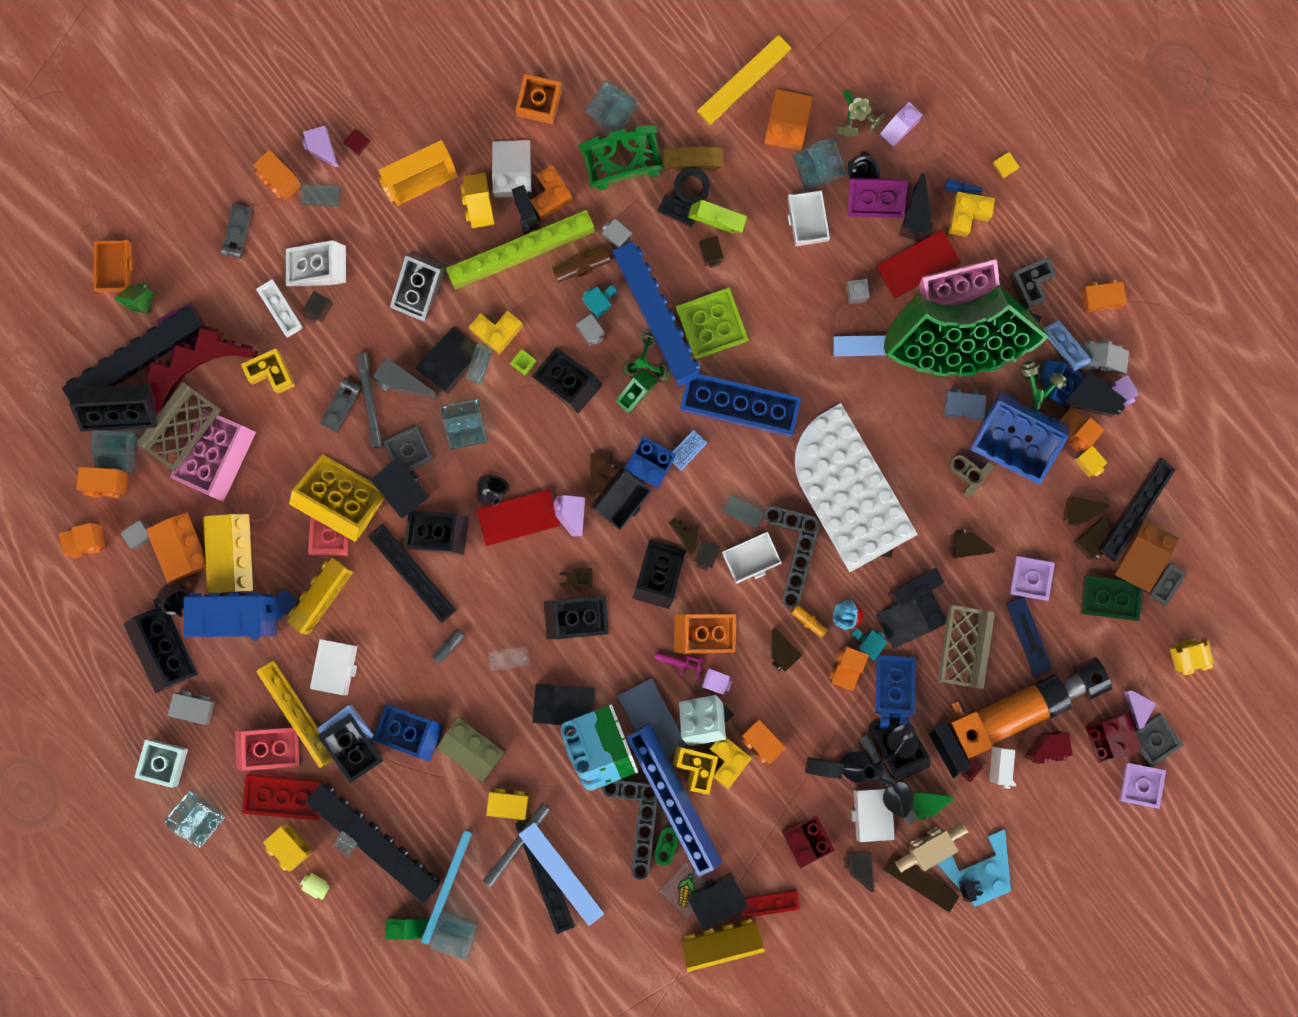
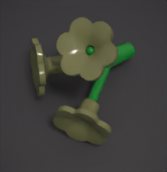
M846 90L843 92V96L848 103L847 120H845V126L837 127V134L846 137L858 136L859 129L852 127L853 121H851V118L862 121L866 117L872 123L869 132L873 133L885 119L886 113H882L879 117L873 114L870 115L871 107L869 106V100L866 98L861 99L860 97L853 98L850 91Z

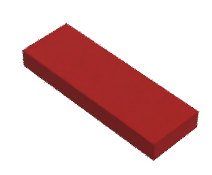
M797 889L744 897L749 907L742 910L741 914L742 918L800 910Z

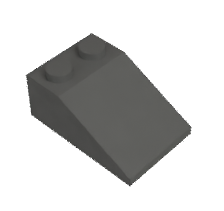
M415 251L407 254L390 308L424 322L443 282L448 265Z
M387 357L373 375L377 379L375 383L386 392L390 389L394 393L430 399L438 397L433 390Z

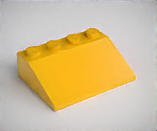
M322 454L292 490L289 504L356 542L383 502L384 496L371 481Z
M752 918L741 920V924L733 926V923L722 925V929L714 931V928L703 930V934L695 935V933L684 935V939H681V945L687 972L765 952L757 921H752Z

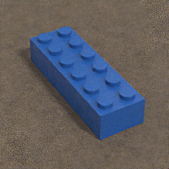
M699 374L698 378L686 383L680 412L792 437L801 397Z

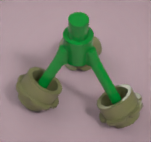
M645 330V332L640 334L641 343L644 346L641 356L636 361H625L622 365V373L628 376V378H634L639 374L640 368L646 367L654 371V376L659 382H665V380L670 379L672 373L666 364H660L657 367L649 364L646 353L648 347H653L656 341L651 331Z
M1027 361L1020 368L1025 379L1031 382V401L1033 402L1032 409L1040 410L1044 398L1047 397L1054 387L1060 390L1063 386H1067L1064 383L1067 379L1058 372L1057 374L1052 373V376L1049 378L1052 384L1045 391L1037 389L1036 381L1040 378L1042 371L1039 364L1035 363V361Z

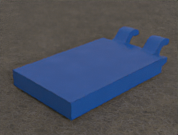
M877 656L875 713L881 714L880 728H888L889 717L900 718L899 726L909 724V715L914 716L916 657Z

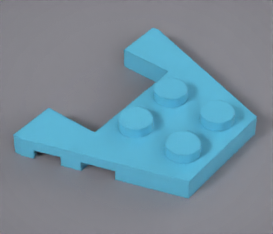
M1004 829L987 836L995 855L961 870H958L952 856L937 864L959 889V881H980L981 884H977L974 890L976 892L983 891V894L976 896L977 900L971 902L975 907L1011 891Z

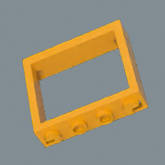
M442 140L378 170L381 175L378 179L391 202L395 201L397 206L458 177L451 157Z

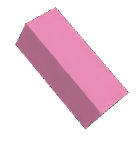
M997 259L923 276L919 285L921 295L931 302L943 305H959L977 300L991 292L996 286H1000Z

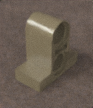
M961 455L955 456L948 463L951 473L968 485L962 492L967 498L973 495L994 468L992 464L987 462L980 469ZM955 460L962 462L963 467L961 470L954 467ZM970 472L977 474L978 479L976 482L970 480Z

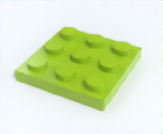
M730 288L676 306L687 341L696 360L749 341Z

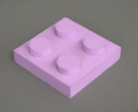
M1015 556L1009 594L1049 601L1055 563Z
M1126 763L1119 801L1160 809L1166 770Z

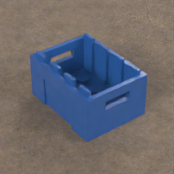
M1000 390L972 438L971 450L1040 485L1069 437V425L1018 402L1017 398ZM1014 426L1016 430L1009 432L1008 427ZM1027 435H1031L1033 439L1031 441H1027L1025 437Z
M247 592V594L240 596V593H228L221 597V593H208V595L202 597V593H189V597H184V637L277 636V598L273 597V594H261L259 596V592Z

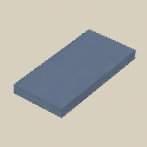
M652 678L618 695L635 730L651 723L668 757L675 753L676 746L688 747L681 738V733Z

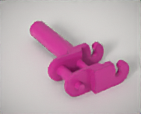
M656 652L655 660L682 667L681 677L685 667L696 669L698 672L695 681H698L702 668L700 663H703V660H701L702 656L696 658L690 656L691 653H689L688 656H685L687 661L684 662L682 659ZM689 660L698 662V665L693 666L688 664Z

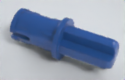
M947 179L944 190L982 196V194L976 192H983V187Z

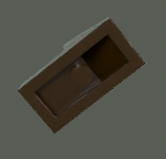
M674 518L669 522V525L688 551L693 554L695 552L699 525L686 533L687 527L682 520L677 521Z

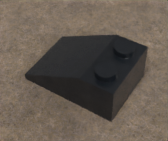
M923 173L920 174L915 184L899 232V236L920 242L923 237H927L933 224L930 222L931 210L926 177Z
M453 327L426 354L416 369L442 391L449 394L483 352V349Z
M557 348L551 352L532 375L533 379L578 414L602 387V383L595 374Z
M411 511L407 518L404 549L464 555L469 517L458 513Z
M649 539L632 599L670 609L686 550Z
M932 590L903 607H900L899 604L894 605L876 614L893 649L946 624V618Z
M606 596L544 601L547 639H566L609 634Z
M537 683L532 723L563 725L567 721L593 712L595 688Z
M348 714L317 735L350 783L383 762V755L351 714Z
M889 717L888 728H880V720L868 725L883 759L894 753V750L888 747L887 740L890 733L899 726L900 718ZM918 736V749L913 756L902 758L897 754L885 762L895 782L930 767V757Z

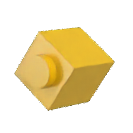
M1094 446L1086 449L1074 459L1088 477L1100 475L1105 470L1104 466L1107 464Z

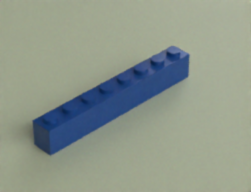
M632 241L613 250L614 258L678 387L698 378L700 366L696 359L692 360L690 356L692 350L688 342L684 344L682 337H684L680 326H675L673 322L676 320L672 310H667L665 306L668 304L664 294H659L657 290L660 288L656 278H651L649 274L652 272L648 262H643L641 257L644 255L640 246L636 247Z
M651 723L633 731L626 738L697 875L701 876L714 870L722 860Z

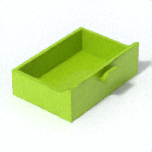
M704 200L692 204L688 214L690 219L732 234L737 231L743 232L747 218L745 215Z

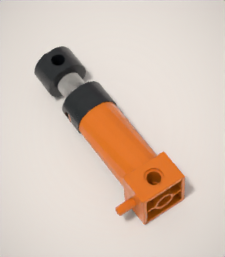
M1097 657L1091 658L1074 666L1075 675L1060 681L1057 675H1051L1030 687L977 711L970 710L964 713L959 702H953L951 705L957 717L946 722L966 758L969 759L993 748L992 744L1071 710L1070 700L1084 694L1091 700L1111 691L1112 684L1101 661ZM1092 674L1094 675V681H1093V682L1091 681V676H1092ZM971 730L972 736L968 739L966 734Z

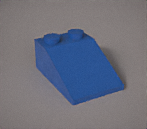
M386 704L372 741L430 761L443 724Z

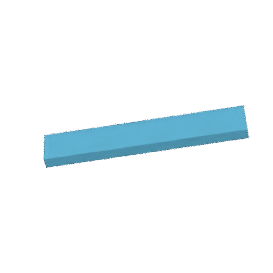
M465 830L462 834L421 943L428 945L432 939L473 832Z

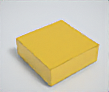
M1010 152L992 163L1002 179L1020 168Z

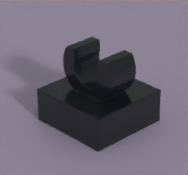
M962 880L958 882L963 901H976V896L983 894V891L976 892L974 890L977 884H981L980 881Z

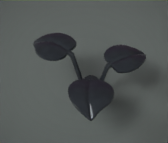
M911 724L898 726L890 733L887 745L890 749L894 750V753L885 759L869 764V758L864 752L854 750L838 761L844 764L842 774L855 783L877 779L878 782L890 785L891 787L884 791L883 803L890 812L899 815L903 819L912 810L914 802L913 792L905 782H898L894 785L892 782L882 779L884 774L882 764L897 754L902 758H909L917 752L918 738Z

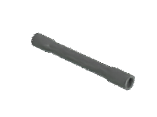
M360 353L356 357L366 406L371 448H380L383 445L371 384L368 353Z
M869 734L859 739L873 763L883 760ZM882 764L884 769L882 779L896 785L897 783L886 764ZM913 809L904 818L908 825L918 820Z
M542 802L524 828L532 822H535L538 826L551 811V808ZM519 835L483 879V882L488 886L493 887L504 869L523 846L524 841Z

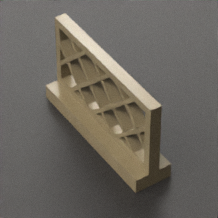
M182 382L156 416V428H147L136 444L148 451L171 470L176 471L220 413L221 409ZM192 395H195L198 399V405L189 407V399ZM211 407L214 411L210 416L203 417L202 408ZM199 409V418L190 420V410ZM186 411L187 421L178 422L177 415L180 412ZM200 422L199 431L192 433L191 423ZM187 424L188 434L179 435L178 426ZM169 427H174L175 436L166 437L165 431ZM188 437L189 444L187 447L180 448L179 439ZM175 440L176 449L167 451V441ZM163 442V452L156 453L152 450L156 443ZM177 453V460L172 465L168 461V454Z
M949 605L938 682L984 689L995 612ZM955 610H959L962 618L957 622L953 618ZM976 613V623L972 625L968 617ZM965 621L969 629L963 633L959 625ZM954 629H956V631L959 634V637L955 641H953L951 638V632ZM972 632L974 640L969 644L966 636ZM961 640L966 645L962 652L956 646ZM953 648L957 656L950 660L948 652ZM969 651L971 654V661L967 663L963 658V655H965ZM960 659L964 667L957 672L953 664ZM950 667L954 675L950 679H945V672ZM964 671H967L969 674L967 682H964L960 676Z

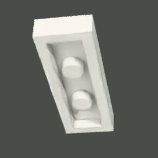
M273 279L256 289L287 338L303 328Z

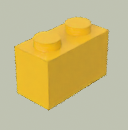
M494 788V791L489 792L486 816L526 819L529 795H525V791L513 790V793H506V789Z

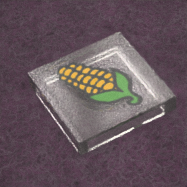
M685 862L659 892L688 919L694 911L686 895L703 887L702 883L705 880L698 876Z

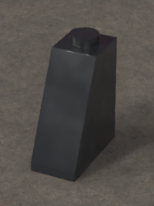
M1090 371L1083 377L1063 404L1068 407L1112 417L1115 414L1118 416L1126 407L1123 404L1127 400Z

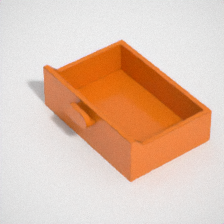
M128 240L94 241V291L97 293L121 292L129 285H132V243Z

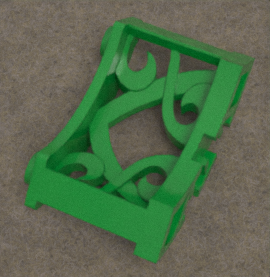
M656 125L635 127L633 131L629 130L625 132V129L610 132V137H595L579 144V151L583 152L591 183L589 187L597 188L598 191L609 188L608 185L641 176L657 177L660 175V172L666 170L662 166V159L655 136L658 133ZM646 138H647V141H648L649 149H645V148H646ZM634 140L636 142L634 146H639V148L631 147L628 144L629 141ZM617 143H622L627 150L636 153L634 159L626 168L609 160L617 150ZM607 146L611 147V152L608 155L604 156L605 154H607V151H605L604 148ZM591 152H593L594 156L598 160L595 164ZM644 153L651 154L654 166H646L644 164L645 161H650L649 157L643 156ZM603 164L604 166L601 167L600 174L606 172L607 175L603 179L598 180L596 167Z

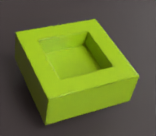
M521 349L510 365L526 376L537 361Z

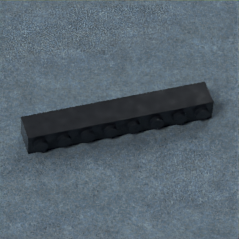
M191 306L181 308L177 315L167 317L162 321L163 324L148 329L146 331L147 334L141 338L136 337L132 339L128 346L118 348L111 357L99 360L98 365L85 369L81 376L69 379L66 385L62 387L68 400L70 401L74 388L119 385L171 352L176 345L180 346L185 341L199 334L200 328L206 329L207 326L198 311Z
M321 783L305 803L422 903H425L440 886V882H438L439 877L432 871L428 873L424 870V864L418 859L413 860L408 856L410 853L404 847H397L394 844L395 840L389 834L383 835L379 831L380 827L375 822L371 821L369 823L364 818L366 815L358 808L354 810L349 806L351 802L344 796L339 797L335 794V788L329 783Z

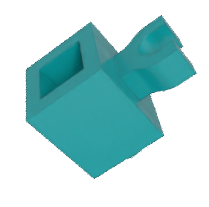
M613 285L603 293L598 287L590 288L584 292L582 301L594 317L598 319L611 309V304L608 300L617 294V290Z
M857 628L851 633V636L861 642L857 650L868 654V658L872 661L877 658L888 643L885 640L886 636L878 630L875 632L873 630L869 631L867 636Z

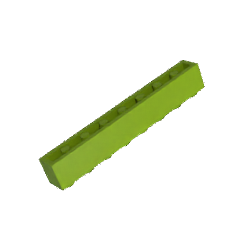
M585 210L447 267L446 270L453 287L457 290L595 232L588 211Z

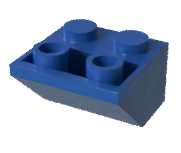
M642 436L624 469L635 478L658 490L677 454Z

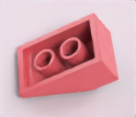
M293 727L235 730L236 769L247 771L299 766L298 734Z

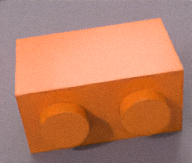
M1109 280L1105 282L1106 284L1101 285L1098 282L1088 283L1081 290L1084 311L1092 312L1124 307L1127 304L1124 282Z

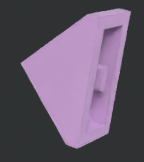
M1132 690L1123 691L1134 727L1137 729L1144 728L1156 703Z

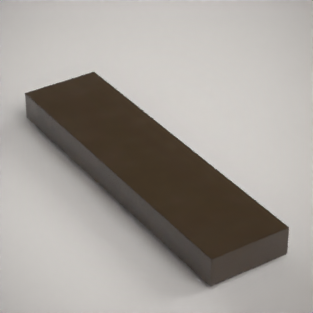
M893 853L883 870L950 913L960 896L914 866L901 873L895 864V861L901 858Z

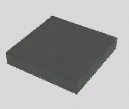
M418 425L382 441L391 461L393 462L399 458L409 471L434 460Z
M1161 713L1148 720L1144 728L1135 729L1142 750L1139 752L1149 767H1153L1183 746Z

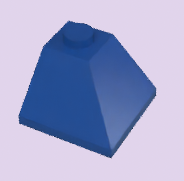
M1046 360L1042 368L1041 381L1045 389H1047L1052 384L1049 381L1052 373H1061L1067 379L1064 382L1067 386H1063L1060 390L1054 387L1048 395L1050 399L1069 409L1071 407L1065 406L1063 402L1085 375L1077 370L1074 371L1065 362Z

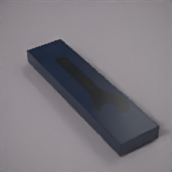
M1025 597L1005 604L1033 676L1053 670Z

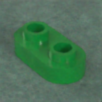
M673 827L664 828L658 839L654 859L661 866L669 865L672 862L679 842ZM672 833L673 839L668 840L666 834ZM666 852L668 856L663 859L660 857V853Z

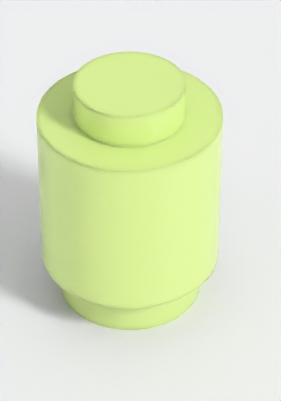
M313 873L310 876L306 874L300 883L303 886L301 890L321 900L330 888L327 881Z

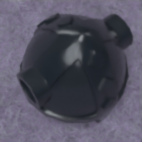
M861 151L859 156L854 157L848 162L849 178H879V165L870 157L869 153Z
M484 475L476 483L477 499L481 504L496 506L509 490L508 482L498 476Z
M166 584L162 586L157 598L153 602L162 612L170 615L177 614L181 617L183 616L181 611L184 608V597H188V592L182 585Z

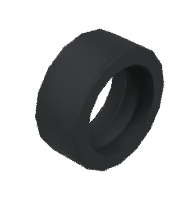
M686 168L676 176L674 193L678 200L692 205L700 200H705L708 196L710 181L702 170ZM688 176L698 177L703 184L702 192L696 197H687L681 191V183Z
M808 757L805 773L841 779L844 764Z

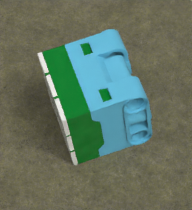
M612 704L567 721L561 726V734L565 742L566 751L585 789L592 791L638 773Z

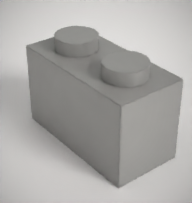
M180 690V693H173L168 712L169 717L204 725L210 724L215 701H211L210 697L205 695L191 696V692Z

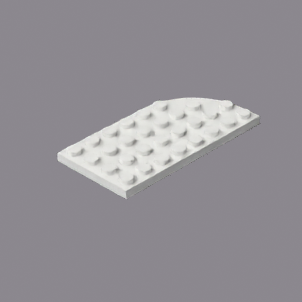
M838 404L815 418L807 426L799 439L795 453L796 475L805 496L850 573L917 536V532L842 404Z

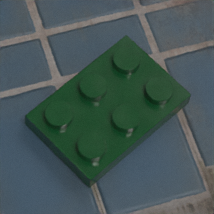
M1084 576L1080 614L1140 621L1143 589L1124 580Z

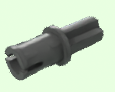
M457 628L432 655L433 659L441 663L452 651H455L454 648L466 636Z

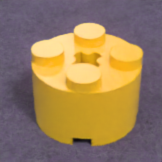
M1201 638V642L1189 639L1174 644L1175 648L1169 647L1174 669L1177 672H1182V675L1193 674L1194 670L1200 668L1201 670L1213 668L1214 660L1207 638Z

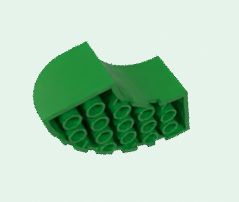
M998 285L985 296L959 305L934 303L917 294L902 309L891 324L885 337L884 351L888 357L905 367L914 368L921 373L923 371L932 373L935 376L947 377L948 375H958L963 377L976 375V373L983 371H994L1002 368L1004 364L1011 361L1015 362L1019 360L1020 356L1028 351L1030 353L1040 346L1049 336L1032 314Z

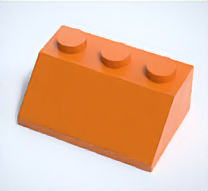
M188 512L166 519L146 529L167 583L206 569L205 554Z

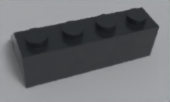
M150 384L73 389L69 405L80 432L156 428L157 426L155 396Z
M160 608L134 616L123 624L155 694L198 675L170 614H166Z

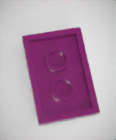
M850 177L847 215L852 217L905 218L908 180Z

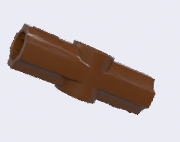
M604 246L589 253H579L571 257L570 260L553 266L552 269L558 283L575 276L580 277L589 274L593 269L608 264L611 260Z

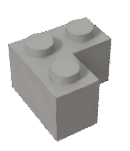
M1101 340L1100 343L1084 341L1083 344H1079L1091 358V362L1081 367V370H1101L1109 374H1127L1129 351L1123 349L1121 345L1112 344L1111 341Z

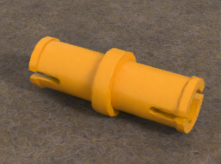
M799 604L791 612V615L802 622L805 628H809L818 635L819 638H822L828 631V628L815 619L816 616L810 615Z

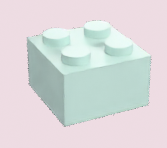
M716 695L679 702L681 738L688 746L726 739L724 707L722 701Z
M154 739L145 740L134 778L171 788L177 787L188 748Z

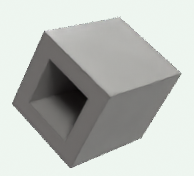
M616 219L612 222L608 221L602 228L604 230L602 232L603 237L615 248L626 245L632 238V232Z
M867 279L847 282L848 304L868 301L870 297Z
M592 314L576 324V328L589 346L592 344L595 346L604 340L603 336H605V333Z
M139 520L120 534L130 549L137 550L150 541L146 529L151 527L148 522L145 523Z

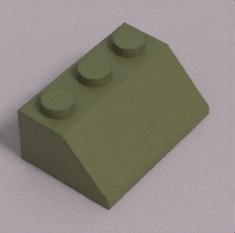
M457 717L437 746V749L482 782L485 781L506 752V750L461 717Z

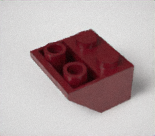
M1129 712L1085 726L1098 763L1131 756L1142 750Z
M1064 731L1042 733L1026 753V759L1032 760V763L1036 764L1048 763V759L1055 761L1067 760L1068 756H1073L1070 733Z
M817 815L781 831L800 869L835 851Z

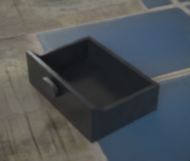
M521 185L511 189L521 216L520 224L523 233L538 229L537 216L525 186Z
M399 458L395 459L370 479L401 518H404L429 498V494L418 482L420 477L414 470L410 472Z
M620 468L590 507L621 531L632 516H637L640 512V505L651 493V490L625 469Z
M933 568L888 594L894 605L899 604L900 607H903L945 582L937 568Z
M945 721L935 726L932 732L929 733V736L952 778L968 771L971 765L947 722Z
M731 872L715 881L711 878L703 882V887L686 895L703 930L749 907Z

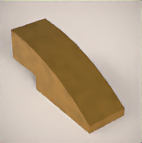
M681 147L662 149L663 169L684 170L686 168L718 170L724 166L723 148Z

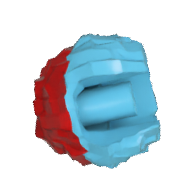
M844 600L836 604L833 612V622L843 630L855 629L862 623L864 613L856 602Z

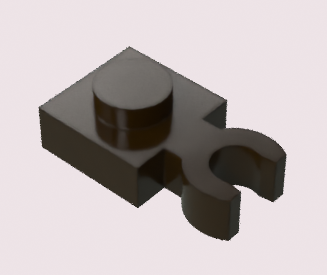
M592 568L573 569V575L567 572L559 573L560 576L565 575L567 577V581L560 583V586H568L570 583H573V588H593Z

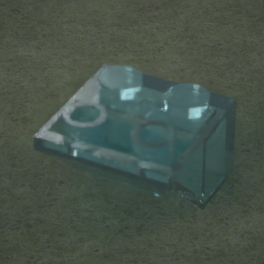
M605 80L585 110V113L602 129L610 133L622 130L637 109V100Z
M820 140L794 155L805 191L832 183L847 175L835 140Z
M479 399L441 406L442 421L450 450L488 442Z
M93 430L91 452L94 467L118 469L126 473H134L137 435L131 432Z
M189 791L164 821L173 834L201 848L225 820V817L205 799Z
M442 911L433 933L430 949L467 961L479 923Z

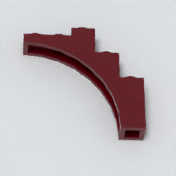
M207 326L206 329L200 328L195 349L194 345L183 343L182 346L176 345L171 366L170 362L159 360L158 363H151L146 384L151 385L155 396L156 412L162 410L176 386L188 373L198 366L213 359L226 356L255 358L258 351L253 350L252 345L244 343L241 346L235 345V341L223 338V333L218 332V328Z

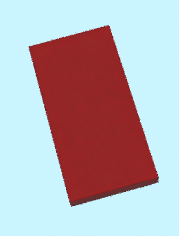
M940 230L876 266V269L895 300L918 287L923 276L947 271L960 264L961 261L943 230Z
M550 489L504 501L496 506L490 505L476 509L486 547L560 526L559 520L555 516L554 501Z
M246 774L242 814L320 820V815L306 804L305 801L324 781Z

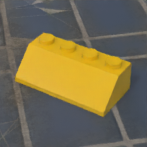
M249 514L204 516L207 594L253 591Z
M335 558L327 559L321 567L323 571L319 576L316 575L310 583L312 586L309 591L303 592L299 598L301 602L297 608L294 606L288 614L290 618L287 622L302 634L310 635L354 572Z

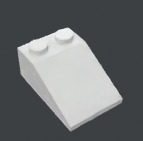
M530 140L492 142V183L495 198L513 197L511 189L521 185L525 186L528 196H532Z
M331 240L286 249V286H322L346 283L345 245Z

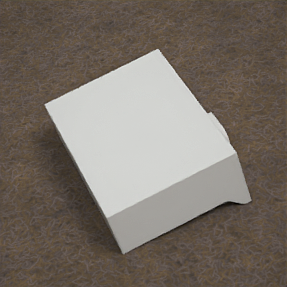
M822 190L788 195L787 200L790 214L787 216L789 226L792 225L795 246L828 242L830 236Z
M768 532L722 552L735 584L753 576L755 579L766 575V570L782 564Z
M320 639L310 689L348 695L351 677H355L357 666L354 665L357 646Z
M1003 747L992 748L990 782L1004 785L1003 788L1010 789V786H1016L1013 781L1015 750Z
M887 788L853 790L854 810H851L852 822L855 821L856 841L895 840L893 813L883 803V794Z

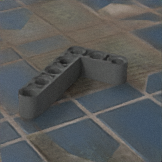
M772 506L765 511L764 521L769 525L798 532L781 600L784 607L792 609L798 606L819 529V522L813 516ZM775 511L778 515L777 520H769L768 512ZM787 516H794L796 524L793 526L788 525L786 522ZM808 520L813 521L815 524V528L812 531L805 528V522ZM802 539H807L810 542L808 549H803L800 546ZM801 557L805 560L803 568L796 566V558ZM792 576L800 578L799 586L796 587L791 584L790 579ZM792 594L795 596L796 602L794 605L786 603L787 595Z
M620 779L612 782L616 785L615 792L608 793L605 786H602V792L605 796L611 798L639 801L632 875L637 880H644L647 878L650 869L657 796L656 794L652 797L644 795L645 788L652 787L650 783ZM627 785L635 787L636 791L633 795L625 793L624 789ZM648 806L653 810L651 816L645 817L642 815L641 811L644 807ZM641 827H649L650 834L642 836L639 832ZM646 846L648 853L644 856L639 855L637 852L638 847ZM642 865L646 868V872L643 875H638L635 872V868Z

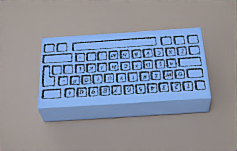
M693 430L673 451V453L677 454L673 464L682 471L704 448L707 442Z

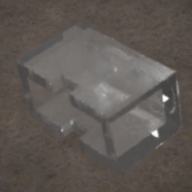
M528 646L488 652L491 671L531 665Z

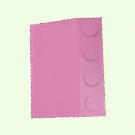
M203 409V417L211 415L212 412ZM217 415L178 469L172 471L170 478L224 502L256 432ZM200 422L195 423L192 433L199 431ZM189 439L187 440L184 447H187V445L189 444Z

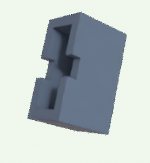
M951 389V392L948 391L945 394L943 417L959 418L961 415H966V419L983 420L985 417L986 395H981V392L970 391V394L962 393V390Z

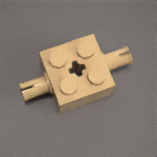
M961 822L948 831L941 827H934L926 832L928 835L920 838L919 836L910 841L911 845L908 846L910 854L895 861L900 872L902 873L914 864H917L923 871H926L957 853L958 849L954 841L968 834L965 825Z

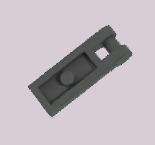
M232 204L225 241L221 250L222 256L228 257L232 255L238 259L242 258L253 210L251 207ZM232 243L237 244L236 249L231 248Z
M346 377L342 380L337 393L319 423L336 433L341 428L362 389L361 385L350 382L351 380ZM346 389L352 391L350 396L344 394Z

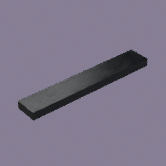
M1163 458L1157 460L1099 548L1110 560L1117 561L1176 469Z
M383 524L368 535V538L441 623L445 622L456 612V609Z
M531 818L515 824L518 833L523 830ZM524 843V850L556 934L574 928L575 925L561 889Z

